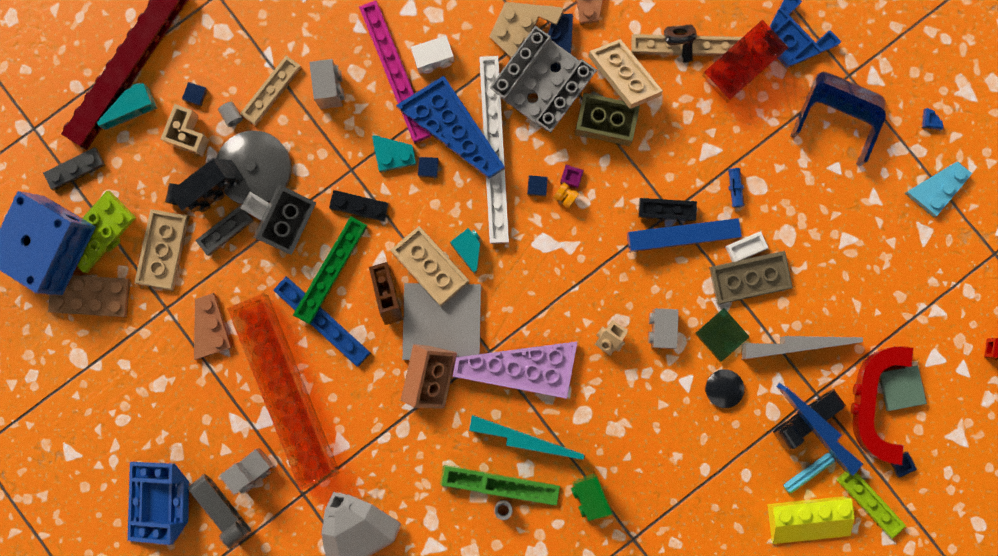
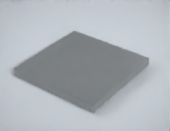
M404 283L402 360H410L413 344L429 345L454 351L457 353L456 357L480 354L481 284H467L440 307L419 283Z

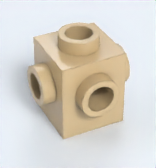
M612 320L606 328L602 327L596 335L599 338L595 345L611 355L615 350L619 351L625 343L623 339L628 331Z

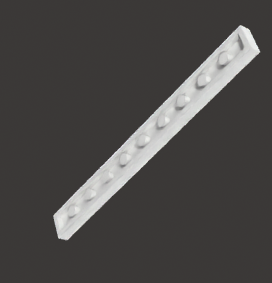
M498 56L479 57L484 136L504 165L501 97L490 89V86L499 75ZM504 169L490 179L486 177L490 244L509 243Z

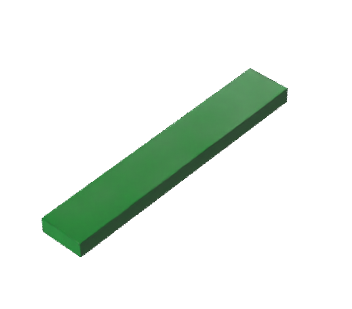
M350 216L293 314L294 317L311 325L368 226Z

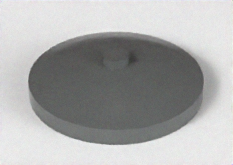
M245 131L238 133L224 143L216 157L217 159L232 160L244 178L239 182L237 188L225 193L230 199L239 204L244 202L249 192L270 203L277 186L287 187L291 178L292 164L288 151L277 138L266 132Z

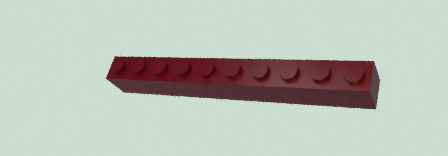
M149 0L145 11L138 16L135 26L128 31L124 42L117 47L114 57L107 62L103 73L96 78L92 89L85 94L82 104L75 109L71 120L64 125L61 135L88 150L102 129L98 126L97 122L123 92L130 88L188 0Z

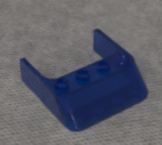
M821 72L813 81L790 136L794 138L800 133L808 112L814 103L827 105L872 126L856 164L861 166L868 161L885 121L886 101L880 94L831 73Z

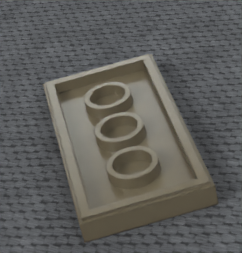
M785 251L709 267L718 305L793 288Z

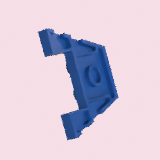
M783 0L761 41L786 68L832 49L842 42L831 30L815 42L789 16L802 3L801 0Z

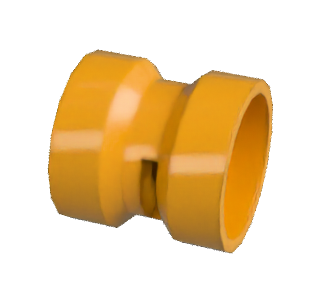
M564 182L553 198L557 201H562L564 206L569 209L579 196V193L569 189V185Z

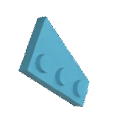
M957 161L905 192V194L930 215L936 217L972 173Z

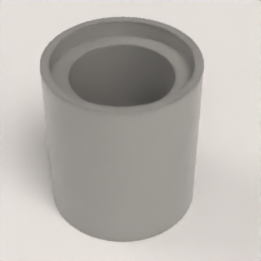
M227 102L218 109L228 127L235 126L243 120L233 102Z
M500 500L496 503L494 510L496 517L500 520L510 518L512 515L510 502ZM506 505L509 508V512L501 515L498 512V507Z

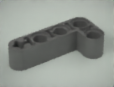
M203 474L188 487L190 493L221 530L220 539L227 548L232 549L252 533L248 524L208 475Z

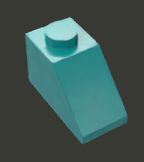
M467 228L450 243L475 274L478 269L479 240L481 238L475 230L471 232Z

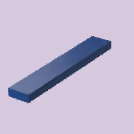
M287 276L273 290L294 310H296L305 295V292ZM319 309L311 325L359 367L371 352L324 309Z

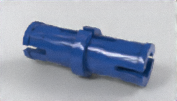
M740 168L728 169L730 180L728 188L731 191L733 208L745 206L742 191L744 185L741 182Z

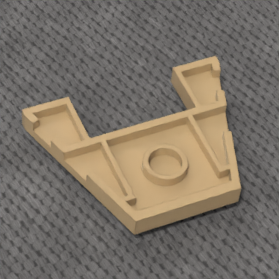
M505 2L489 37L512 58L535 27L539 18L557 25L564 12V8Z

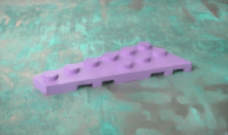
M577 342L456 357L453 377L567 399Z

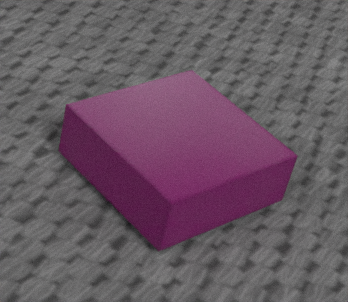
M566 165L560 184L565 182L570 187L578 189L584 170Z

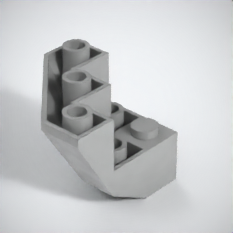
M333 492L325 508L321 532L325 556H371L394 542L401 523L370 503L351 495Z

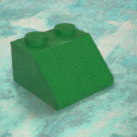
M594 473L572 482L574 487L571 488L574 498H579L581 505L578 508L582 517L586 516L588 521L612 515L599 480Z

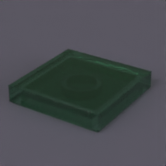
M725 308L721 309L695 332L696 336L719 362H722L750 337Z

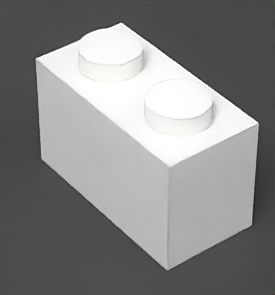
M447 35L411 47L419 73L427 74L432 72L434 68H446L454 62V56Z

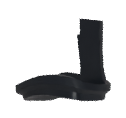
M670 26L664 29V37L667 44H683V63L693 61V41L697 38L694 26ZM674 33H678V34L686 33V34H684V35H676V34H674Z

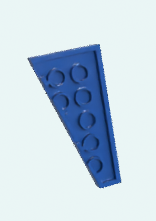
M444 76L396 105L397 109L488 179L505 169V166Z

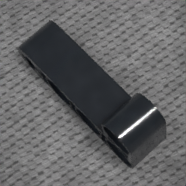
M832 389L808 406L827 421L846 405L837 392ZM798 413L773 431L782 446L788 450L801 445L804 442L803 437L812 432Z

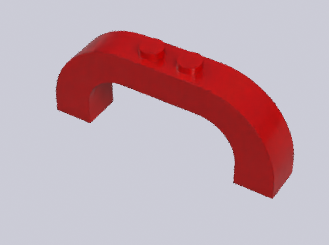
M888 347L874 352L861 365L856 383L853 386L855 399L851 405V414H853L852 426L855 438L868 455L882 462L902 465L904 445L892 444L882 440L875 430L874 419L879 377L890 366L912 367V347Z

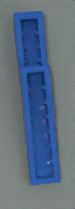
M739 218L627 233L629 253L742 237Z
M779 383L776 387L843 470L854 476L863 463L837 442L842 435L788 387Z

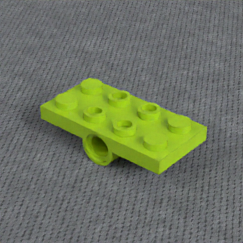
M106 191L82 218L96 226L77 265L83 273H88L106 252L113 250L120 243L121 239L119 237L136 219L111 191Z

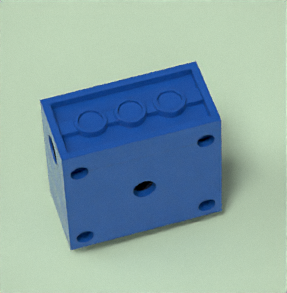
M17 191L0 227V271L35 293L63 295L96 226L45 196Z

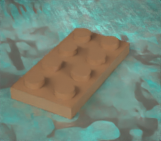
M72 275L63 295H49L48 312L127 317L130 279Z

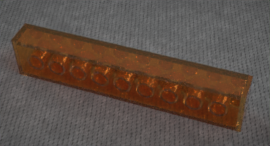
M262 293L227 308L300 491L340 473L269 295Z

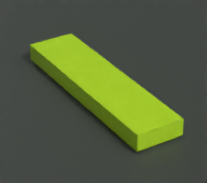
M845 471L836 479L889 538L893 539L906 527L903 521L857 472L852 476Z

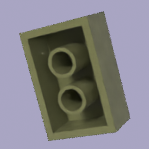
M584 93L574 135L630 146L634 137L640 105L630 109L624 101Z

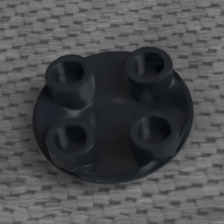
M727 369L718 370L708 378L705 392L708 399L714 405L720 408H730L741 401L744 395V383L737 373Z

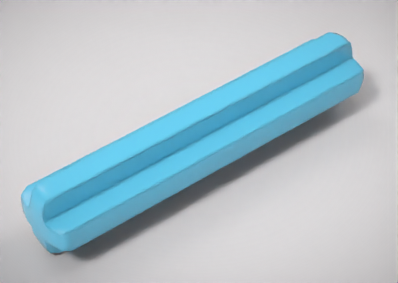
M830 453L823 455L783 485L788 493H793L835 462L834 457Z

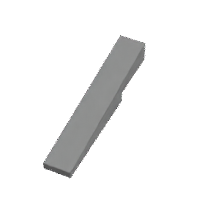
M782 336L780 337V344H742V359L863 342V337Z

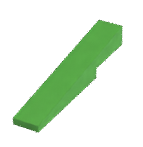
M444 464L440 480L441 486L556 506L560 489L559 485Z

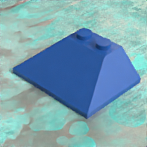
M130 462L127 541L172 545L188 523L189 481L175 463Z

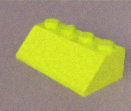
M840 496L767 504L772 544L851 536L854 523L851 498Z

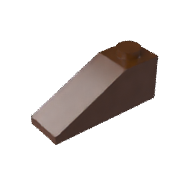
M385 262L369 267L379 313L384 324L387 325L403 320L388 263Z

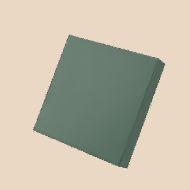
M918 366L881 373L879 380L886 411L927 404Z

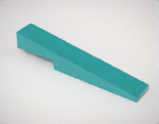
M475 415L471 417L469 431L506 437V446L584 460L583 453Z

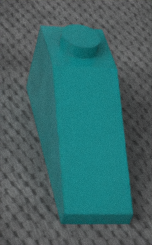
M144 83L132 85L130 89L123 92L97 122L98 126L107 130L157 109L150 89Z

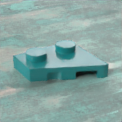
M376 135L372 136L379 172L416 165L412 145Z

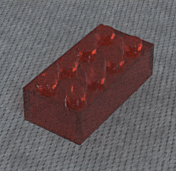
M762 19L704 71L703 77L729 103L783 55L789 47Z

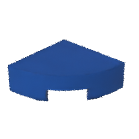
M929 108L924 109L922 128L942 130L943 122L935 111Z

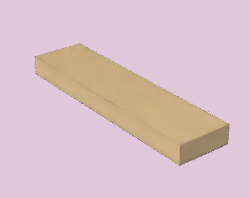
M286 55L240 114L257 126L302 67Z

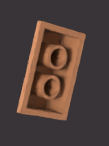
M413 344L401 401L414 408H445L457 353L429 345Z

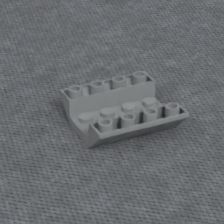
M535 26L492 83L490 89L529 120L551 133L597 72V69L583 59L579 61L551 40V36ZM554 63L560 64V71L552 72L550 70L551 65ZM532 93L538 95V100L535 103L528 101V96Z

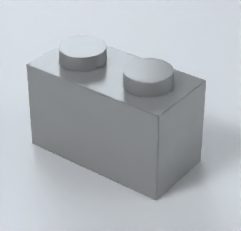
M653 309L652 313H649V324H652V332L648 333V343H651V348L676 349L678 309Z

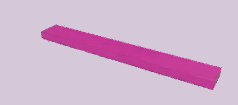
M375 0L360 6L359 9L399 104L412 96L414 92L378 3ZM402 112L414 144L432 137L429 132Z

